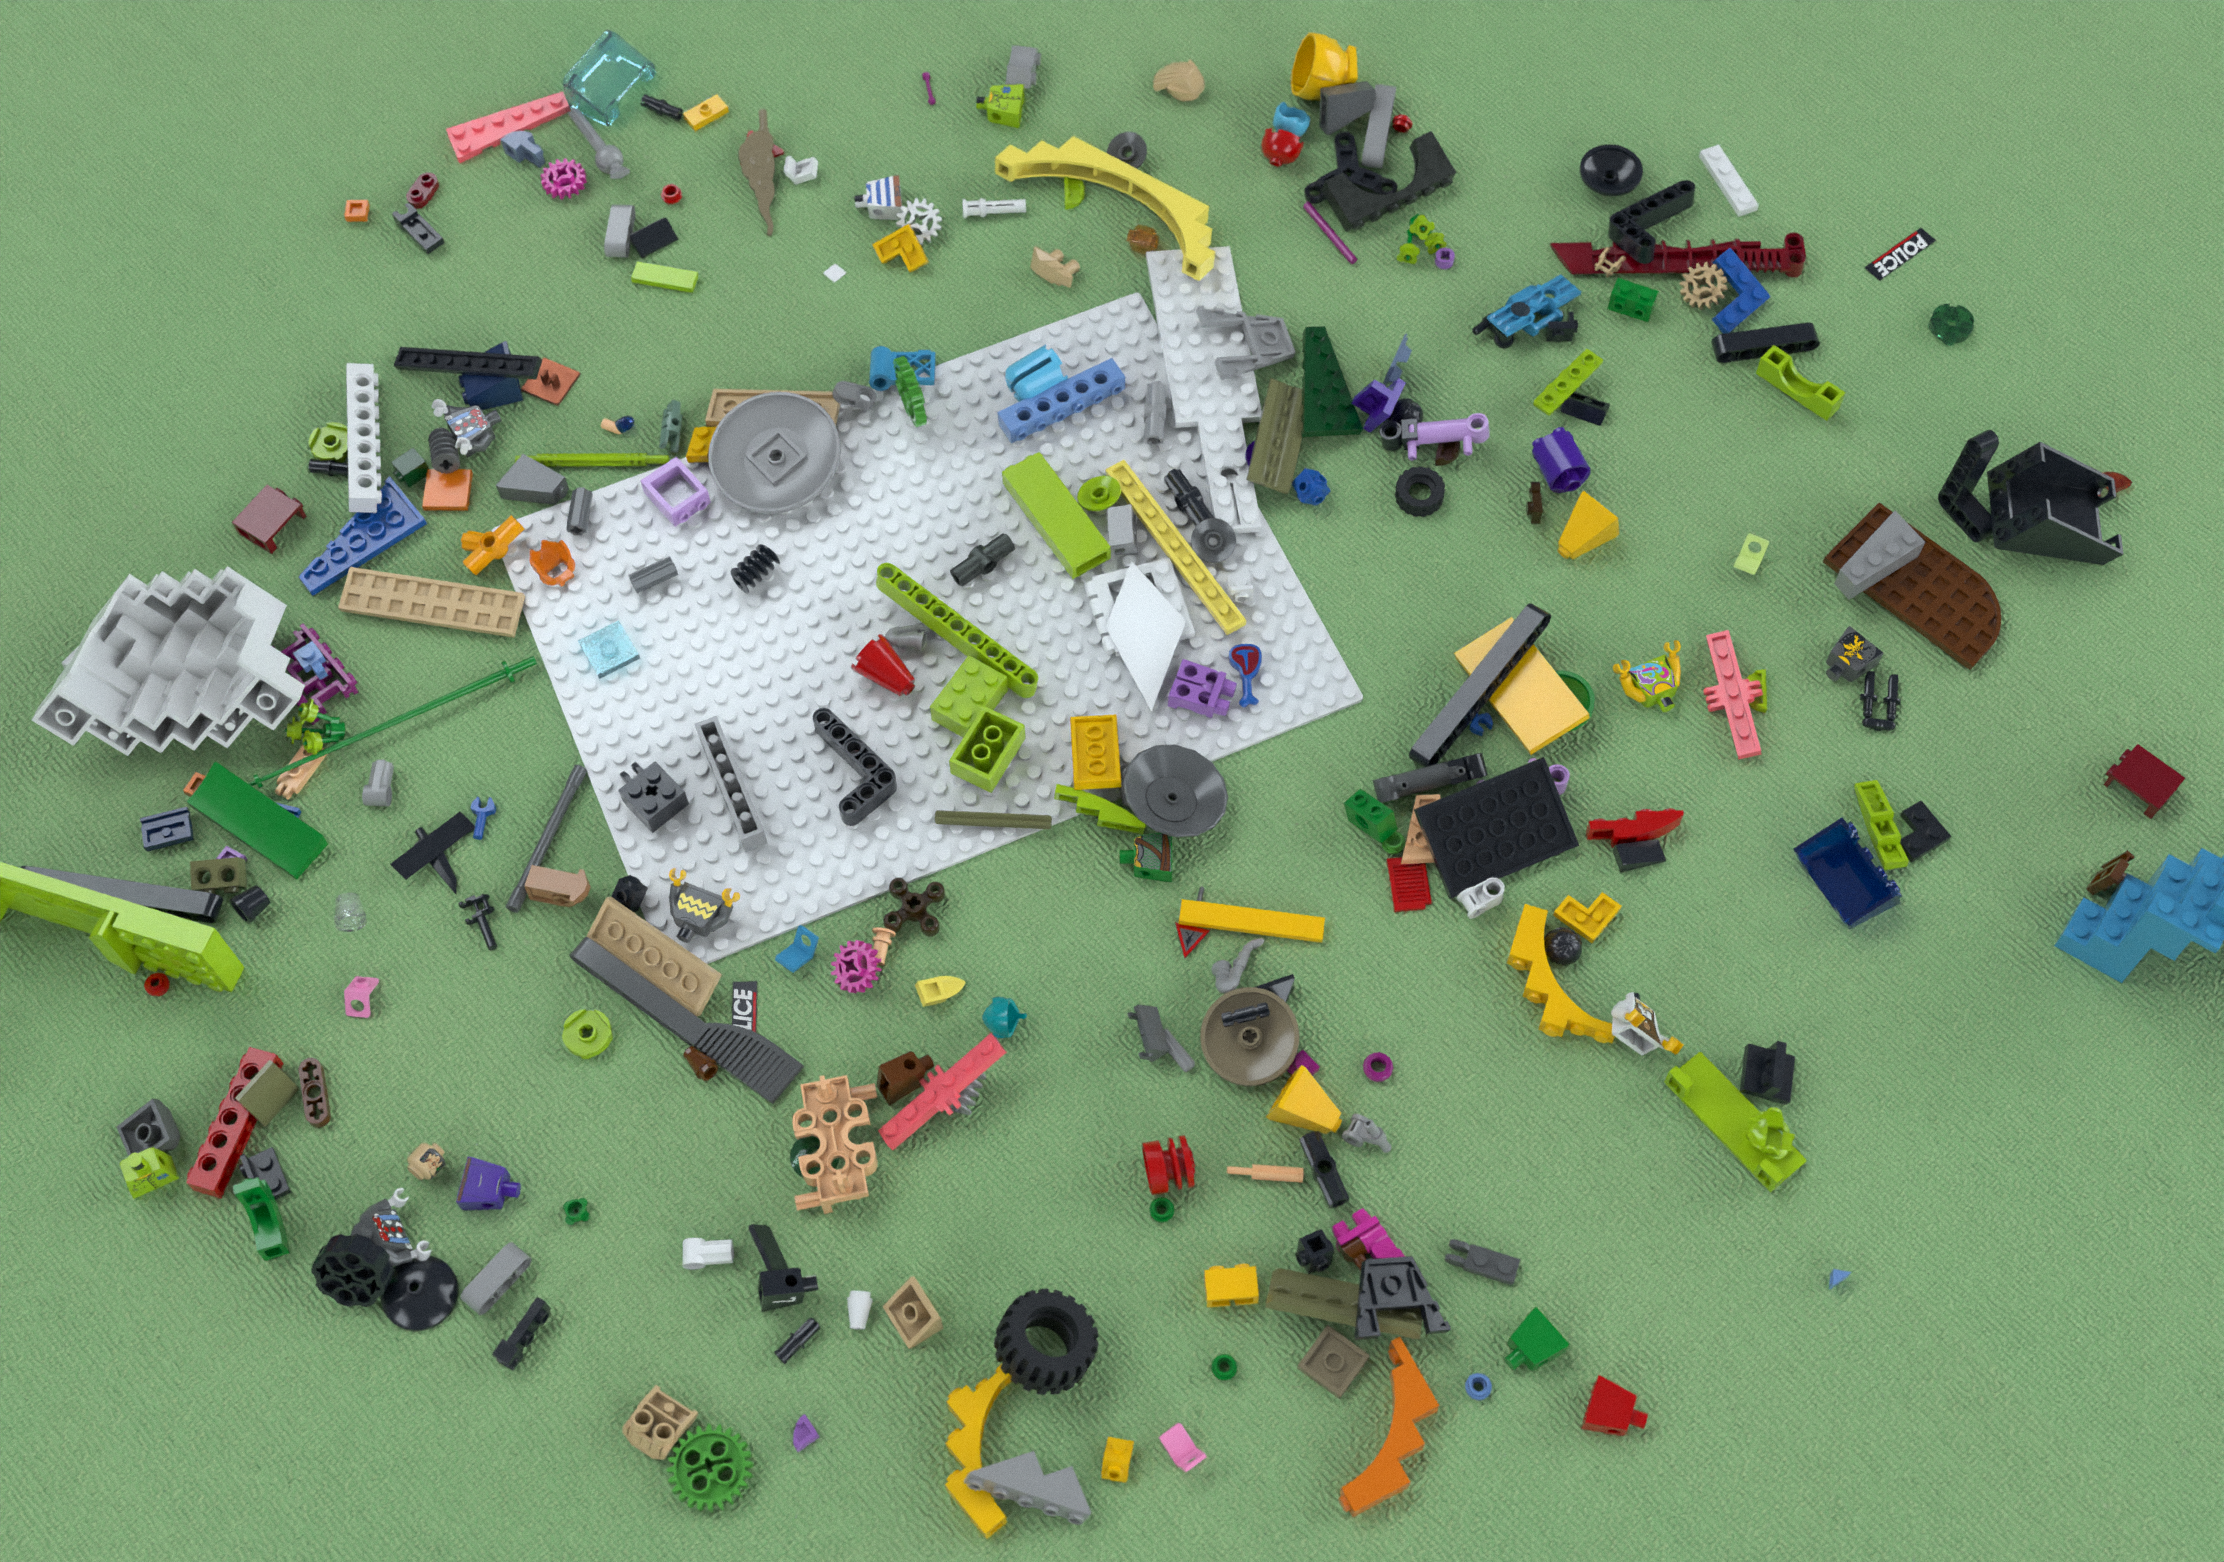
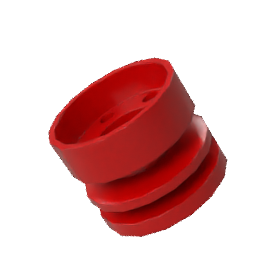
M1185 1135L1178 1136V1148H1175L1172 1137L1167 1140V1150L1162 1149L1159 1140L1142 1143L1144 1165L1151 1195L1168 1192L1169 1180H1174L1177 1190H1182L1181 1178L1183 1177L1185 1178L1187 1188L1194 1187L1195 1164L1192 1150L1186 1141Z

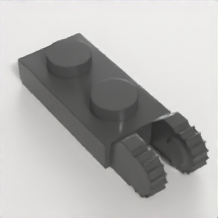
M1456 1239L1450 1240V1248L1467 1253V1258L1465 1260L1460 1256L1447 1254L1444 1259L1447 1263L1461 1267L1464 1271L1513 1286L1520 1259L1474 1244L1469 1245Z

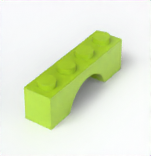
M1775 345L1761 357L1756 371L1758 376L1826 421L1840 408L1846 393L1829 381L1819 384L1805 379L1794 367L1792 357Z

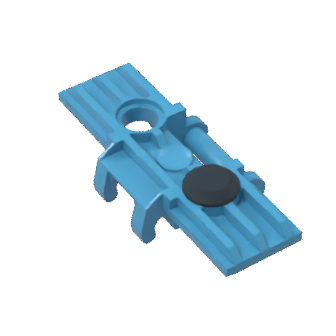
M1559 275L1543 285H1530L1512 295L1507 300L1506 306L1488 315L1487 319L1507 337L1520 329H1523L1531 336H1535L1541 329L1547 327L1548 322H1560L1563 320V313L1559 307L1581 295V291L1565 277ZM1545 294H1552L1555 298H1548ZM1535 312H1538L1542 316L1547 315V317L1534 323Z

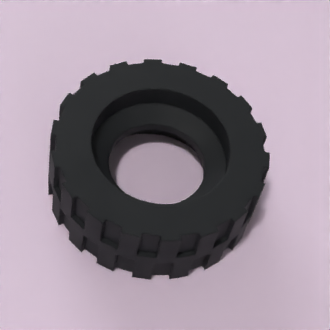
M1423 466L1412 467L1409 470H1405L1398 477L1395 490L1396 503L1408 515L1411 514L1415 517L1432 515L1433 512H1437L1440 506H1442L1445 483L1443 478L1438 475V472L1431 470V468H1424ZM1413 484H1424L1430 488L1431 495L1425 500L1414 499L1409 494V489Z

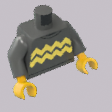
M676 868L671 869L669 878L674 882L670 886V914L675 924L680 927L676 936L680 941L689 943L694 933L707 937L710 932H714L728 923L733 910L732 903L740 899L739 892H735L731 899L730 892L732 888L724 889L722 896L687 882H684L682 885L681 881L686 878V871L684 869L681 870L680 878H677L675 876Z

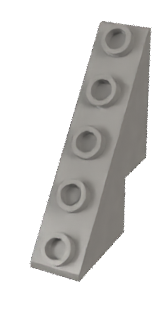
M1034 1451L971 1471L963 1481L972 1490H984L992 1493L996 1498H1008L1017 1501L1022 1507H1034L1042 1510L1046 1515H1058L1067 1518L1072 1524L1081 1525L1091 1515L1090 1508L1073 1467L1043 1475Z

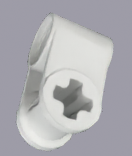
M1489 878L1474 887L1462 891L1457 896V900L1463 903L1468 911L1467 916L1469 919L1476 918L1501 903L1504 894V884L1498 878ZM1494 889L1498 894L1491 895L1487 891Z

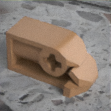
M534 865L531 866L525 883V889L530 900L563 907H573L577 903H581L588 896L591 888L586 873L582 869H579L578 874Z

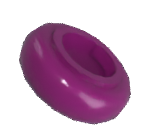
M1375 1052L1365 1058L1363 1072L1370 1080L1383 1082L1392 1075L1393 1062L1386 1054ZM1381 1062L1384 1064L1385 1070L1375 1072L1372 1070L1371 1064Z

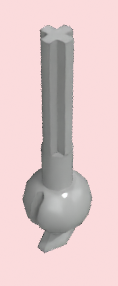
M572 107V111H569L568 115L596 151L595 163L597 168L603 173L610 174L611 179H621L629 174L630 169L623 167L622 152L616 146L606 145L582 112L576 107Z

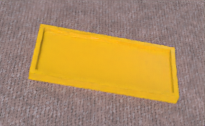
M1512 617L1454 653L1455 658L1469 676L1513 623L1514 619ZM1534 644L1488 700L1530 755L1590 718L1587 710Z

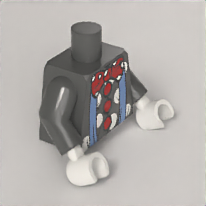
M436 399L431 406L435 409L434 415L436 417H441L444 413L447 426L457 439L455 448H460V453L466 455L467 458L476 452L486 451L495 439L492 426L502 421L496 410L484 415L480 407L476 405L472 407H455L446 405L443 400Z
M398 1188L391 1199L387 1200L385 1198L368 1207L360 1216V1221L354 1226L350 1235L358 1234L368 1237L371 1242L383 1247L390 1255L389 1261L392 1267L411 1262L413 1258L425 1261L431 1253V1250L422 1251L428 1248V1241H420L416 1250H413L396 1210L391 1209L392 1206L400 1208L405 1205L409 1197L405 1199L397 1197L403 1193L404 1188Z

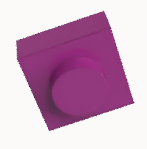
M1302 1050L1296 1055L1287 1071L1292 1075L1303 1065L1313 1076L1319 1071L1320 1067Z

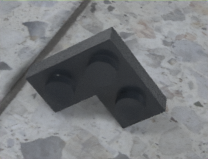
M1922 800L1902 811L1900 816L1914 831L1900 841L1911 863L1950 840L1951 835Z

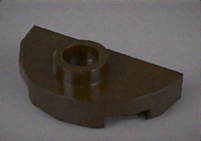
M1460 441L1439 443L1435 466H1444L1456 460L1460 454Z

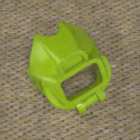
M1770 1107L1766 1111L1749 1117L1746 1137L1753 1146L1761 1150L1763 1154H1767L1769 1158L1776 1160L1784 1158L1787 1153H1793L1792 1142L1795 1139V1134L1790 1133L1789 1127L1784 1122L1783 1113L1779 1108ZM1769 1128L1782 1131L1781 1150L1776 1149L1774 1146L1766 1145Z

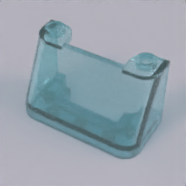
M606 30L567 72L563 80V88L571 109L576 107L582 114L609 127L619 117L618 101L638 78L648 82L653 79L656 70L650 60L621 36L611 30Z

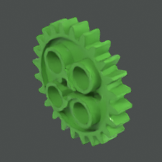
M905 356L893 359L896 375L895 383L908 417L910 416L915 427L926 425L927 416L923 405L925 400L921 387L918 386L919 383L915 372L910 367Z
M708 1424L704 1432L700 1426H697V1434L693 1435L688 1430L687 1436L689 1439L685 1441L679 1438L678 1440L682 1446L680 1448L672 1447L676 1457H669L668 1461L674 1466L667 1468L666 1471L674 1476L668 1479V1483L676 1485L672 1492L675 1495L681 1493L678 1498L681 1503L688 1499L687 1506L690 1509L697 1503L699 1512H702L705 1505H707L710 1513L713 1512L714 1505H718L721 1510H724L725 1501L734 1505L732 1499L734 1495L739 1498L743 1497L739 1489L749 1488L744 1480L753 1478V1475L747 1469L753 1468L754 1464L751 1461H746L752 1457L751 1451H744L748 1444L746 1441L739 1443L742 1438L739 1433L732 1437L733 1430L730 1427L723 1433L721 1424L717 1426L715 1431H713L711 1424ZM721 1445L726 1447L723 1455H713L716 1447ZM700 1455V1460L697 1464L688 1465L690 1456ZM729 1459H733L731 1463H725ZM712 1463L714 1465L712 1467L713 1471L708 1473V1464ZM728 1470L733 1472L730 1480L725 1482L720 1480L723 1472ZM689 1473H695L691 1477H688ZM707 1480V1486L703 1490H695L697 1481Z

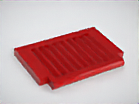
M1402 857L1387 858L1394 912L1426 909L1425 905L1432 904L1426 863L1401 864Z

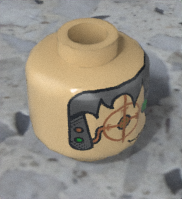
M421 1143L408 1156L407 1162L409 1165L407 1169L420 1181L423 1179L430 1180L445 1166V1159L442 1156L445 1152L436 1143L432 1145Z

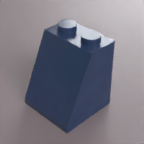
M504 341L484 353L511 354L507 341ZM458 375L461 388H465L466 391L462 392L465 405L470 407L479 406L482 411L523 401L519 378Z

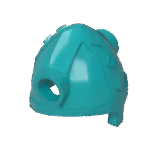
M993 997L992 1004L986 1008L982 1015L985 1025L993 1032L996 1038H1010L1015 1031L1019 1019L1027 1018V1014L1020 1013L1015 1002L1011 998Z

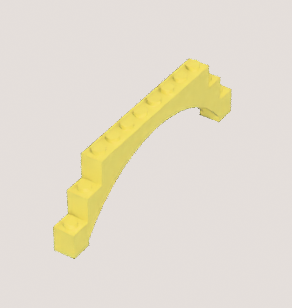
M1073 136L1059 149L1041 140L1028 153L1010 144L995 157V174L1010 182L1015 179L1028 177L1066 176L1068 178L1099 183L1132 196L1154 211L1173 232L1183 254L1182 273L1200 281L1214 268L1215 251L1208 248L1211 245L1212 228L1205 225L1208 222L1209 206Z

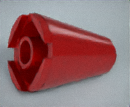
M882 634L877 635L880 639L878 641L872 639L855 658L858 663L856 666L852 663L851 669L898 696L909 695L915 688L913 684L915 678L886 637Z

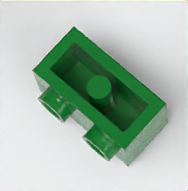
M1617 278L1607 309L1648 322L1655 307L1659 291Z

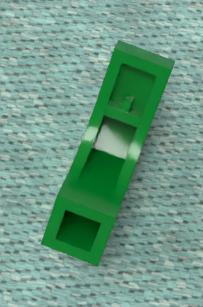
M249 1178L233 1185L234 1195L244 1206L254 1233L256 1249L263 1260L267 1261L289 1254V1245L283 1220L274 1195L265 1179Z

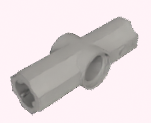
M1152 381L1147 384V400L1144 404V443L1155 447L1163 444L1164 424H1166V384L1161 383V381Z

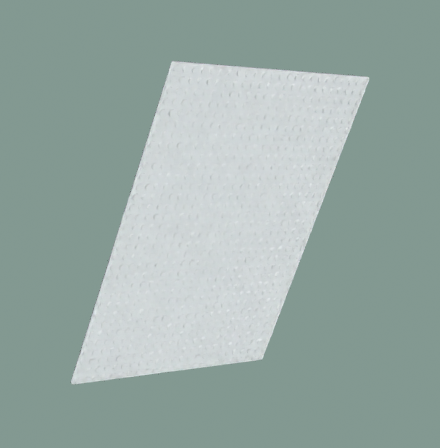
M1133 293L935 366V385H918L921 387L925 400L923 405L927 416L926 425L919 427L913 425L910 416L908 417L896 385H890L885 391L874 390L877 397L870 409H860L841 404L836 423L841 450L839 464L834 477L816 498L795 510L777 514H763L745 510L732 503L722 494L711 475L709 462L688 463L685 457L680 459V461L708 490L711 503L705 509L696 512L686 522L680 523L676 527L645 495L640 480L658 468L592 491L593 496L587 532L582 534V536L573 535L566 530L571 500L516 519L525 530L508 545V552L502 559L515 592H521L525 595L522 607L584 766L587 769L588 776L627 874L637 877L642 884L648 887L640 907L649 924L706 964H709L794 930L800 925L804 926L889 891L890 882L895 878H903L908 884L1043 830L936 824L935 812L937 810L1050 815L1052 817V826L1078 816L1081 813H1075L1076 803L1054 799L1056 784L1074 788L1070 717L1116 714L1120 767L1125 763H1130L1138 753L1155 745H1179L1195 750L1213 762L1360 703L1363 700L1359 687L1259 509L1262 525L1261 532L1235 534V549L1231 556L1222 562L1208 563L1201 560L1228 597L1227 575L1250 573L1251 585L1253 586V600L1244 603L1233 602L1246 619L1245 626L1226 635L1172 563L1195 631V637L1178 642L1151 711L1121 656L1116 657L1115 653L1106 654L1102 643L1103 637L1100 636L1095 621L1097 618H1094L1089 602L1090 599H1088L1084 584L1091 581L1093 576L1129 568L1131 561L1137 566L1168 558L1136 515L1138 554L1115 555L1116 549H1111V559L1072 579L1003 485L1002 471L1010 465L1023 461L1027 456L1040 452L1078 502V491L1086 481L1097 476H1106L1105 469L1125 460L1192 548L1191 536L1195 525L1186 513H1182L1178 509L1174 495L1164 483V477L1169 471L1180 469L1192 487L1196 486L1199 489L1204 504L1213 515L1197 426L1175 427L1158 325L1140 293ZM1045 344L1046 349L1052 348L1061 360L1060 368L1063 377L1066 375L1068 378L1075 376L1110 358H1113L1125 375V389L1119 394L1105 398L1102 402L1093 404L1079 413H1074L1061 422H1055L1042 431H1036L1023 440L1010 443L998 424L997 412L1019 402L1014 397V393L1010 392L1005 380L1006 369L1011 364ZM925 372L919 375L920 377H930ZM1152 381H1161V383L1166 384V424H1164L1163 444L1155 447L1144 443V404L1147 400V384ZM860 395L863 400L870 401L868 396ZM780 453L774 454V455L771 457V460H772V461H778V460H780L781 457H782V454H780ZM1225 469L1221 472V475L1225 476L1228 481L1235 480L1238 475L1233 469ZM682 476L658 493L674 508L695 494L696 491ZM1120 494L1119 499L1110 507L1128 504ZM1081 507L1109 544L1107 509L1089 511ZM499 526L494 527L492 529V532H494ZM1002 533L1007 534L1015 545V550L998 561L993 571L986 575L981 573L963 587L954 581L950 570L967 559L973 548L978 545H987ZM1210 538L1209 544L1215 546L1217 544V540L1215 538ZM542 540L558 543L560 540L564 541L570 550L571 557L575 561V570L573 571L575 577L566 581L562 587L559 584H544L531 567L530 549L539 551ZM759 544H763L774 551L780 560V564L773 561L775 569L770 570L767 567L766 569L769 573L767 576L760 573L762 581L758 582L754 579L756 587L752 588L747 585L749 593L746 594L733 581L731 569L737 568V564L743 562L744 557L750 556L752 550H756ZM670 556L675 564L678 575L640 593H636L628 575ZM560 563L547 574L552 578H556L568 566ZM882 563L895 565L1038 674V684L1034 696L1022 698L1008 688L1007 693L994 709V711L1024 724L1026 739L992 793L951 774L949 760L963 738L931 719L930 705L967 658L966 655L934 631L927 632L923 651L914 647L902 648L892 646L915 678L913 683L915 688L907 696L905 694L898 696L851 669L852 663L855 666L858 663L855 658L872 639L875 641L880 639L877 635L882 634L885 636L888 630L897 626L902 627L922 623L876 587L877 568ZM1148 577L1149 581L1155 586L1153 577ZM1122 584L1109 587L1114 604ZM1253 644L1258 646L1262 653L1260 670L1251 680L1252 694L1259 700V703L1257 705L1249 704L1243 708L1239 705V700L1243 697L1242 680L1240 679L1239 672L1229 663L1228 655L1230 649L1236 645ZM1183 659L1218 672H1225L1226 679L1237 683L1233 698L1223 694L1220 696L1221 699L1230 701L1226 716L1214 713L1213 717L1209 718L1206 715L1198 714L1177 706V709L1168 707L1169 693ZM819 708L831 710L895 773L897 782L896 792L854 826L846 825L841 820L839 803L865 780L816 733L813 713ZM714 716L718 718L768 844L748 852L744 850L696 731L695 723ZM822 721L820 724H826L829 721ZM837 736L836 739H841L844 736ZM854 750V751H852L851 753H852V754H855V753H858L859 751H858V750ZM656 761L685 791L689 802L688 806L654 833L625 805L618 791L626 784L620 777L621 772L625 771L632 779L638 775L631 767L634 762H637L639 766L646 769ZM869 765L866 768L871 769L874 765ZM1126 768L1122 772L1123 778L1125 776ZM884 780L881 783L887 784L890 780ZM1119 788L1083 790L1110 802L1121 798ZM869 794L863 798H871L873 795ZM849 809L846 811V813H852L855 810ZM676 868L675 876L677 878H680L681 870L684 869L686 871V878L681 881L682 885L684 882H687L722 896L724 889L732 888L730 892L731 899L735 892H739L740 899L732 903L733 910L728 923L718 930L710 932L707 937L694 933L689 943L680 941L676 937L680 927L675 924L670 914L669 894L670 886L674 882L669 878L670 870Z

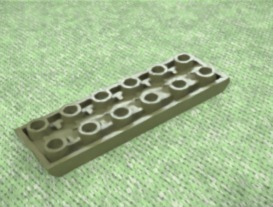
M1270 378L1247 473V481L1288 495L1302 440V389Z
M1278 1268L1272 1272L1265 1308L1355 1327L1359 1284ZM1420 1308L1376 1311L1380 1332L1420 1340L1422 1327Z

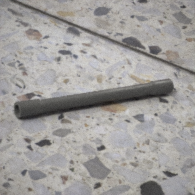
M574 765L566 781V786L531 858L505 906L508 910L515 913L519 912L527 896L525 883L531 866L540 867L558 827L587 773V769L583 766Z

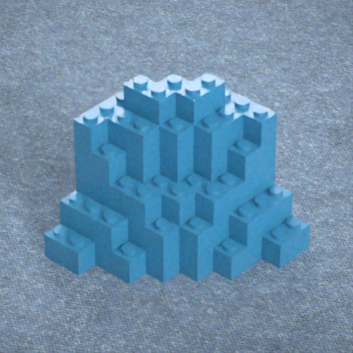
M2201 848L2192 861L2187 864L2169 854L2149 879L2148 883L2126 873V877L2117 885L2105 908L2083 898L2075 908L2055 944V947L2121 983L2150 948L2173 961L2191 941L2216 953L2224 941V855L2220 858Z

